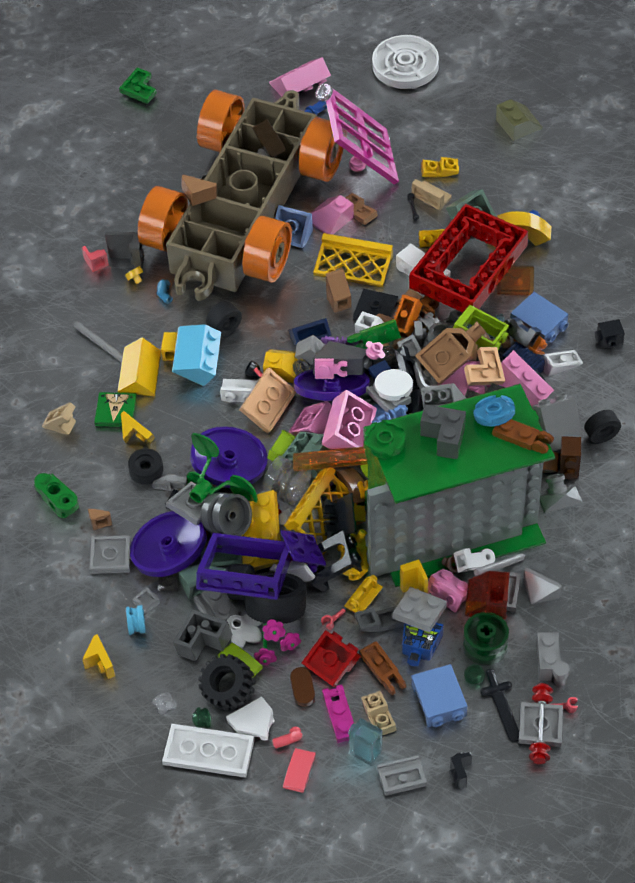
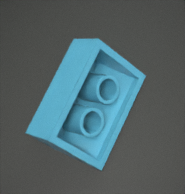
M208 325L180 326L177 333L172 372L205 386L216 376L221 332Z

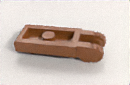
M512 419L504 424L495 426L492 435L540 453H547L549 448L546 444H551L554 440L553 435L546 431H540Z
M377 641L359 650L361 658L390 695L396 693L394 686L389 681L393 677L401 689L406 688L405 680L399 674V670Z

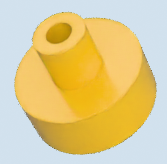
M138 266L126 273L125 277L128 281L133 279L138 284L142 282L139 275L143 273V270Z

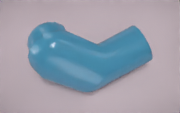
M162 279L157 285V295L166 304H170L173 297L167 293V289L170 288L171 284L170 281Z

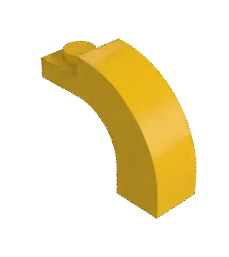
M520 211L497 215V218L527 230L528 239L535 246L551 240L552 226L537 215Z

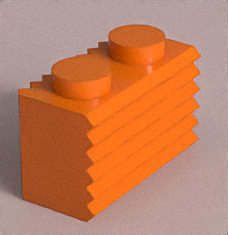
M401 295V302H399L400 305L396 309L397 312H395L394 319L396 320L400 336L407 338L413 332L414 321L418 319L423 304L417 298Z

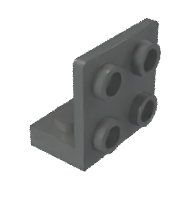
M105 232L109 258H129L134 268L140 266L143 270L145 255L143 245L138 240V233Z

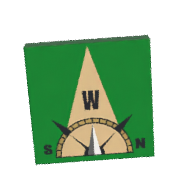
M99 392L94 421L95 426L122 427L121 413L123 411L134 418L137 394Z

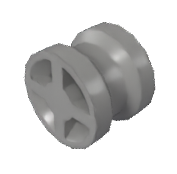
M553 474L545 478L549 486L547 489L548 494H558L567 490V485L563 481L565 479L564 474Z

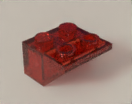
M487 571L468 579L465 616L472 617L477 613L491 612L506 620L510 572Z

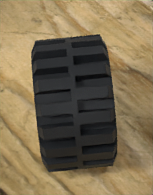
M220 654V658L217 656L212 657L213 661L205 663L207 667L201 669L200 672L203 674L198 678V681L201 682L198 686L202 691V696L215 707L225 711H230V708L237 710L238 705L243 707L246 705L244 701L246 699L250 701L252 697L249 695L255 691L252 685H256V681L252 678L254 673L250 670L251 668L238 657L230 654L228 656ZM228 673H235V682L232 688L226 692H220L219 683L222 677Z

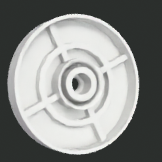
M398 35L384 40L375 48L372 56V68L375 76L389 87L416 89L430 82L437 74L439 54L435 46L424 38L413 35Z

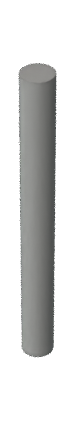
M78 321L75 322L73 326L75 329L122 363L123 354Z

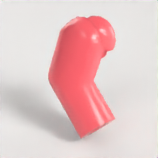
M295 726L290 729V733L273 738L274 747L277 749L300 741L303 735L301 729Z

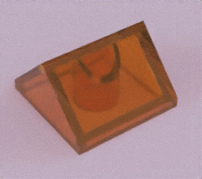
M512 265L497 285V295H531L534 292V266Z

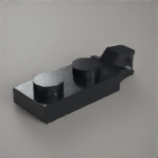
M402 345V347L395 350L398 369L407 372L413 380L412 390H418L419 387L414 372L415 361L410 358L408 347Z

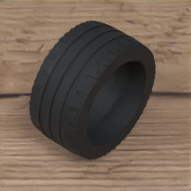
M265 572L257 575L274 577L275 572ZM287 573L277 600L245 596V608L248 616L262 623H267L270 619H274L276 622L281 621L283 624L299 620L304 615L306 609L305 582L300 577ZM269 588V591L274 592V588Z

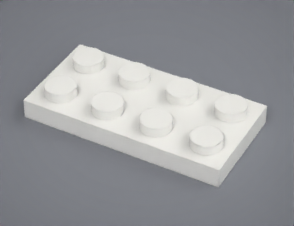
M171 724L162 763L167 766L246 778L254 745V736Z

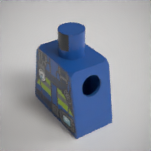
M404 623L402 654L409 656L407 660L409 665L419 666L421 659L431 660L443 637L444 624L436 623L429 633Z

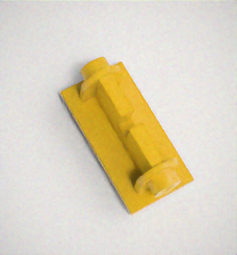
M445 229L419 231V247H431Z
M375 575L366 577L344 607L354 613L366 610L383 588V586L377 584L378 578Z

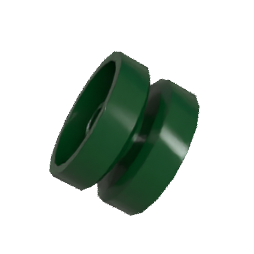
M481 612L470 617L464 625L463 649L465 655L472 662L479 665L489 666L501 661L506 655L508 648L509 628L506 621L501 616L491 612Z

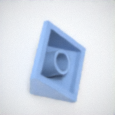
M278 205L275 219L290 223L292 228L291 245L304 248L313 231L312 214Z

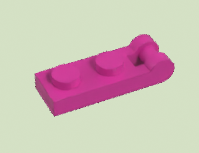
M337 685L336 688L330 690L328 688L322 689L323 699L337 743L358 738L343 685ZM338 696L339 700L332 702L331 698Z

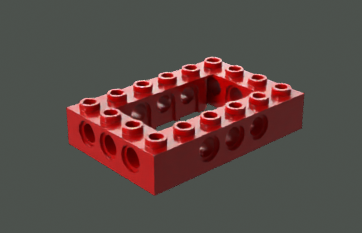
M465 204L410 272L409 288L462 313L469 305L480 309L527 247L528 231ZM474 237L496 247L493 253L489 254V258L484 265L481 264L477 274L471 277L468 286L461 283L458 279L454 280L445 276L443 272L467 241Z

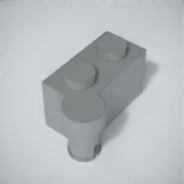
M558 632L537 633L536 652L539 681H552L554 676L553 683L558 687H562L566 684L570 668L567 663L562 662L560 659Z

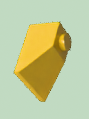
M269 349L265 354L263 373L267 368H270L287 383H294V378L297 376L294 371V364L300 361L295 358V351Z

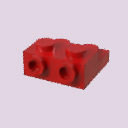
M325 630L301 664L335 688L344 674L351 671L361 656L357 653L359 649L349 642L346 645L342 642L343 637L335 631L329 633Z

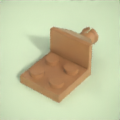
M477 321L466 331L462 328H446L415 356L441 385L468 360L476 361L478 345L475 342L485 335L486 331Z

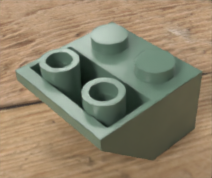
M300 431L281 457V460L304 477L315 478L319 471L330 465L337 453L322 445L324 434Z

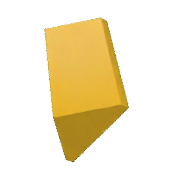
M143 337L124 347L118 393L155 396L161 350Z

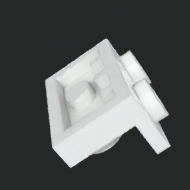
M223 379L222 387L220 388L221 401L244 402L259 380Z

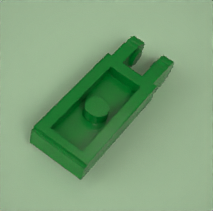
M393 319L361 330L359 333L349 336L347 342L354 343L362 339L363 343L354 346L367 349L366 343L368 341L385 344L400 339L401 336L396 320Z

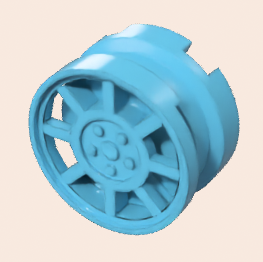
M138 605L137 608L126 607L129 635H133L136 632H140V634L146 633L143 605Z

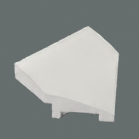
M262 696L226 716L227 722L237 734L260 737L261 740H268V731L270 726L274 724L272 708Z

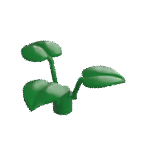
M193 432L191 435L193 446L199 454L207 456V461L201 474L190 471L186 475L187 484L191 481L196 484L189 493L190 497L195 502L202 503L208 495L213 494L226 485H230V489L234 494L242 495L248 501L257 503L258 498L254 487L243 477L232 475L230 481L227 480L216 488L204 479L212 457L219 455V449L210 438Z

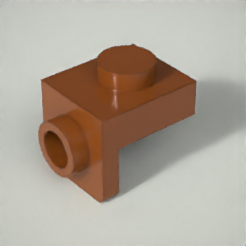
M424 296L420 301L423 306L419 314L424 318L425 314L431 312L435 318V309L439 306V302Z

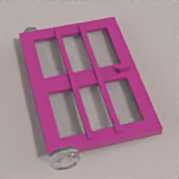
M321 84L316 90V97L320 101H326L334 142L394 185L398 183L399 179L390 145L391 135L388 134L387 129L334 90L329 84Z

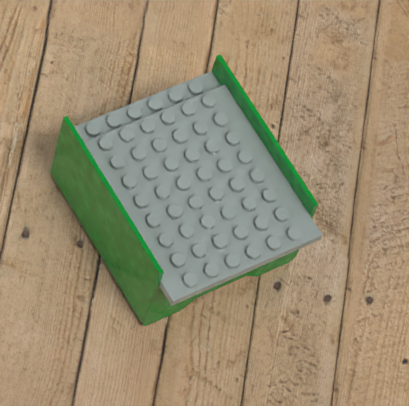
M521 384L438 406L466 411V424L458 459L437 456L438 439L420 436L423 411L390 419V421L401 425L406 434L405 447L398 455L391 458L374 456L368 452L364 443L368 463V490H365V510L368 517L370 576L390 573L395 587H399L400 565L418 559L427 577L430 578L432 574L442 569L447 570L442 565L443 558H449L453 553L462 549L470 548L471 553L490 549L493 551L496 559L546 544L538 525L543 462L555 459L550 445L546 444L549 448L547 453H540L492 435L495 426L489 427L477 423L473 414L475 405L483 398L496 395V398H501V395L511 398L515 405V414L512 420L543 431L539 424L536 410L532 409ZM370 425L363 427V438H364V434H365L366 429H367Z

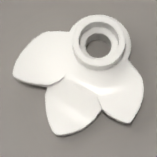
M248 614L244 616L232 615L227 619L233 634L230 638L231 643L233 642L243 649L246 642H262V634L258 628L262 622L252 619ZM233 622H238L240 626H234Z

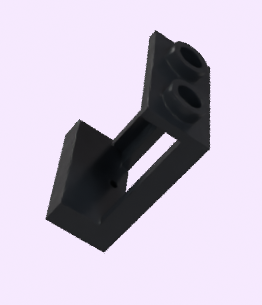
M343 530L318 544L321 553L339 544L345 548V553L341 560L327 568L319 565L317 571L313 573L315 578L311 580V583L322 592L330 589L329 580L351 568H355L359 572L362 571V559L356 548L357 541L353 535H349Z

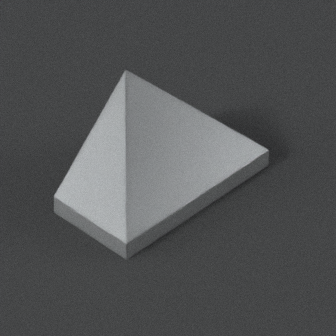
M575 486L567 488L562 493L540 495V503L545 513L582 503V499Z
M527 567L525 568L523 582L531 605L560 598L561 584Z

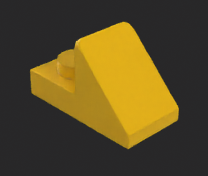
M125 411L121 413L124 442L127 443L136 433L135 436L142 442L147 440L151 444L155 439L154 435Z
M98 634L94 635L82 660L84 669L97 665L100 673H105L107 679L115 677L113 665Z

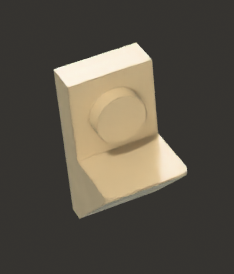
M69 402L50 411L42 427L66 435L70 434L76 423L72 414L75 406Z

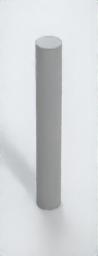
M519 553L474 570V574L476 577L523 561L525 558L524 554Z

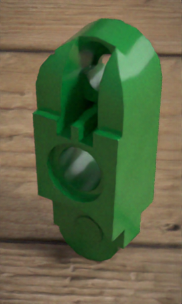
M41 473L35 477V489L42 496L43 501L59 517L67 518L79 509L76 494L55 475Z

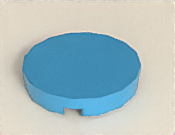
M496 395L488 396L475 405V410L473 411L474 418L477 423L483 426H499L508 422L514 416V402L511 398L501 395V398H496Z

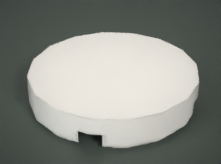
M399 369L383 371L375 379V391L379 393L381 398L389 401L401 400V397L404 396L406 398L413 389L411 376Z

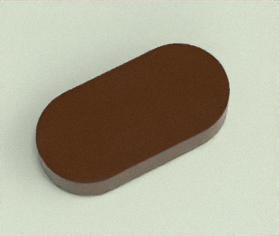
M304 667L295 668L290 674L295 702L302 707L310 706L315 701L311 673Z

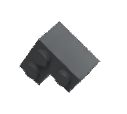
M424 405L420 436L438 439L437 456L458 459L465 430L466 411Z
M192 609L174 639L173 644L178 655L196 661L205 645L224 651L233 634L227 621Z

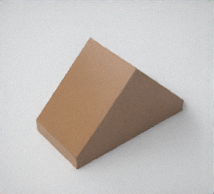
M182 175V191L186 194L192 206L216 199L217 183Z

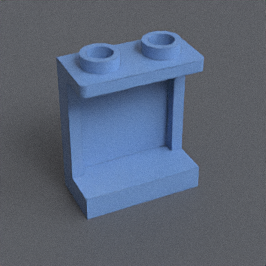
M536 292L527 297L510 314V318L521 319L528 328L537 327L542 332L539 336L545 339L547 344L549 342L552 343L561 331L564 332L569 324L568 313Z
M451 664L411 675V686L419 698L426 717L427 727H439L446 722L452 720L459 721L467 716L468 706Z

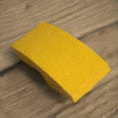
M441 157L440 161L422 160V177L456 175L459 173L458 159Z

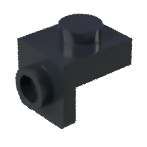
M460 752L450 757L451 770H449L452 782H456L458 789L467 787V775L464 767L472 764L471 752Z

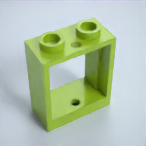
M469 305L455 322L453 328H462L466 331L468 330L466 327L469 324L473 326L477 321L487 334L495 337L492 342L481 336L475 342L478 345V349L480 347H497L499 350L501 343L504 344L509 335L507 333L509 325Z

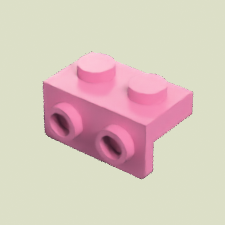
M445 569L432 574L428 581V593L446 600L447 608L454 613L459 610L461 603L471 598L475 592L466 582L461 581L452 572Z

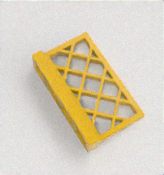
M323 233L322 244L313 275L326 277L327 273L336 271L344 266L348 271L345 273L348 282L383 288L390 261H392L394 255L393 245ZM324 250H333L334 254L326 258ZM346 252L350 253L352 257L343 260L340 255ZM362 255L367 256L369 260L362 264L357 259ZM338 257L341 263L333 267L329 261ZM385 259L386 263L378 267L375 261ZM355 260L358 266L350 270L347 264ZM325 263L330 267L326 271L319 270V267ZM372 263L376 269L367 273L364 267ZM361 269L365 274L359 278L355 277L353 273ZM378 272L382 276L381 281L372 280L371 278L372 275Z
M332 466L319 471L284 524L288 531L293 529L297 533L314 535L315 539L316 536H322L323 541L327 539V536L324 535L323 522L328 519H323L324 514L320 497L326 496L327 499L333 502L331 495H337L339 499L343 495L350 494L348 488L334 475L336 470ZM331 481L336 485L337 492H331L329 485ZM313 509L318 510L319 519H313ZM304 523L309 524L310 533H306L301 528ZM314 523H320L321 533H315Z

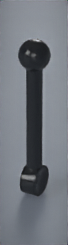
M409 193L407 198L411 202L413 220L417 221L419 220V215L416 212L413 200L414 194Z

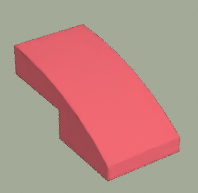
M295 748L283 783L284 789L304 793L309 781L311 768L315 761V752Z

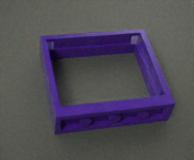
M213 533L196 572V589L277 600L292 557L284 541ZM216 552L279 560L274 577L209 569ZM269 588H274V592H270Z

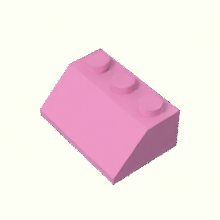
M323 57L309 61L269 83L283 96L289 90H294L297 93L302 90L304 92L311 90L313 84L317 83L320 85L326 82V78L331 76Z
M514 350L501 362L505 377L503 385H486L491 391L521 384L532 409L533 405L539 404L538 401L546 399L554 391Z
M348 390L342 392L333 399L322 445L337 454L365 455L363 427L372 424L377 408Z

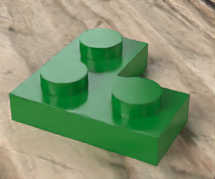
M138 67L119 87L121 94L146 104L157 94L156 88L146 85L152 78L151 73Z

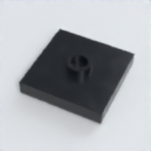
M363 288L353 314V320H358L362 311L375 316L380 313L392 317L397 305L398 296Z

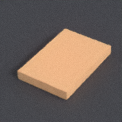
M267 368L239 411L268 434L272 431L296 392L291 385L272 369Z

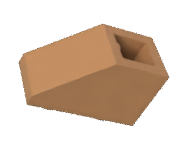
M343 269L326 274L327 299L334 313L352 308L351 293Z

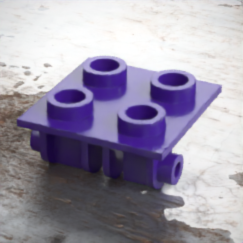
M285 530L280 531L293 561L307 564L313 573L317 571L319 565H327L314 535Z

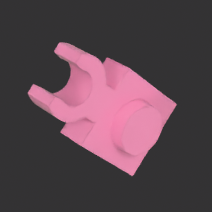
M315 359V379H334V374H338L341 377L347 376V371L340 370L341 367L347 366V361H340L334 364V359Z

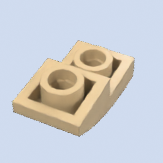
M381 691L361 697L376 737L397 731L396 724L388 711V705Z

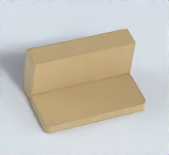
M415 179L412 182L414 197L438 210H441L452 198V195L426 181L420 182Z

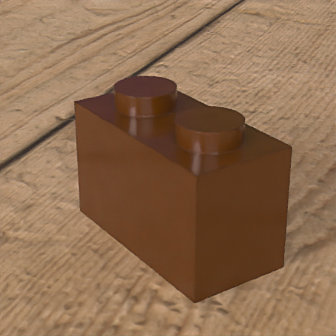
M562 436L559 474H564L566 479H579L581 437Z

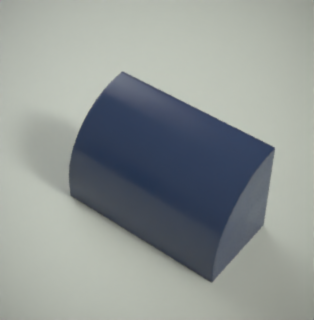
M327 318L288 329L291 340L296 347L298 342L312 335L319 340L325 336H332Z

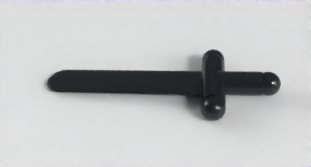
M487 669L486 675L491 686L482 688L480 693L482 696L492 694L508 738L516 742L519 740V729L504 693L505 690L512 688V683L510 681L498 683L494 670Z

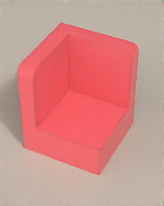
M86 246L82 247L83 257L92 272L109 266L107 253L104 249L90 253Z

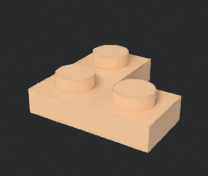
M480 347L477 350L480 365H466L464 367L467 384L503 385L505 377L497 347Z

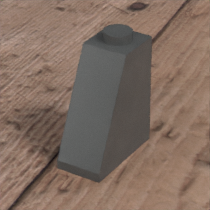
M329 341L313 357V374H315V359H334V364L340 361H347V366L340 368L342 371H347V375H363L371 367L372 359L366 355V349Z

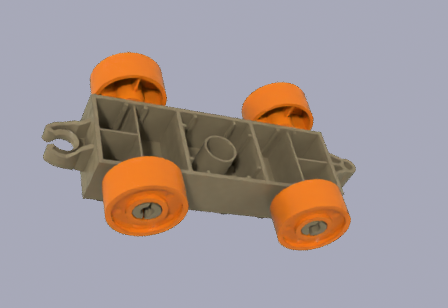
M213 90L207 96L200 112L197 125V141L202 148L220 152L204 179L217 183L216 199L194 206L189 204L188 206V199L185 193L155 186L143 203L137 230L138 240L141 245L167 252L170 273L176 274L174 283L178 295L185 293L188 280L193 279L202 282L194 290L197 301L207 298L212 293L214 286L236 292L245 275L271 283L279 278L289 255L292 228L290 223L275 219L278 205L284 206L300 175L329 182L339 167L344 148L334 142L330 120L319 118L316 114L301 111L299 107V94L294 90L286 91L274 103L252 97L246 109L241 96ZM268 119L286 148L284 152L277 155L276 159L257 154L258 149L264 150L252 127ZM342 128L343 136L346 137L345 129Z

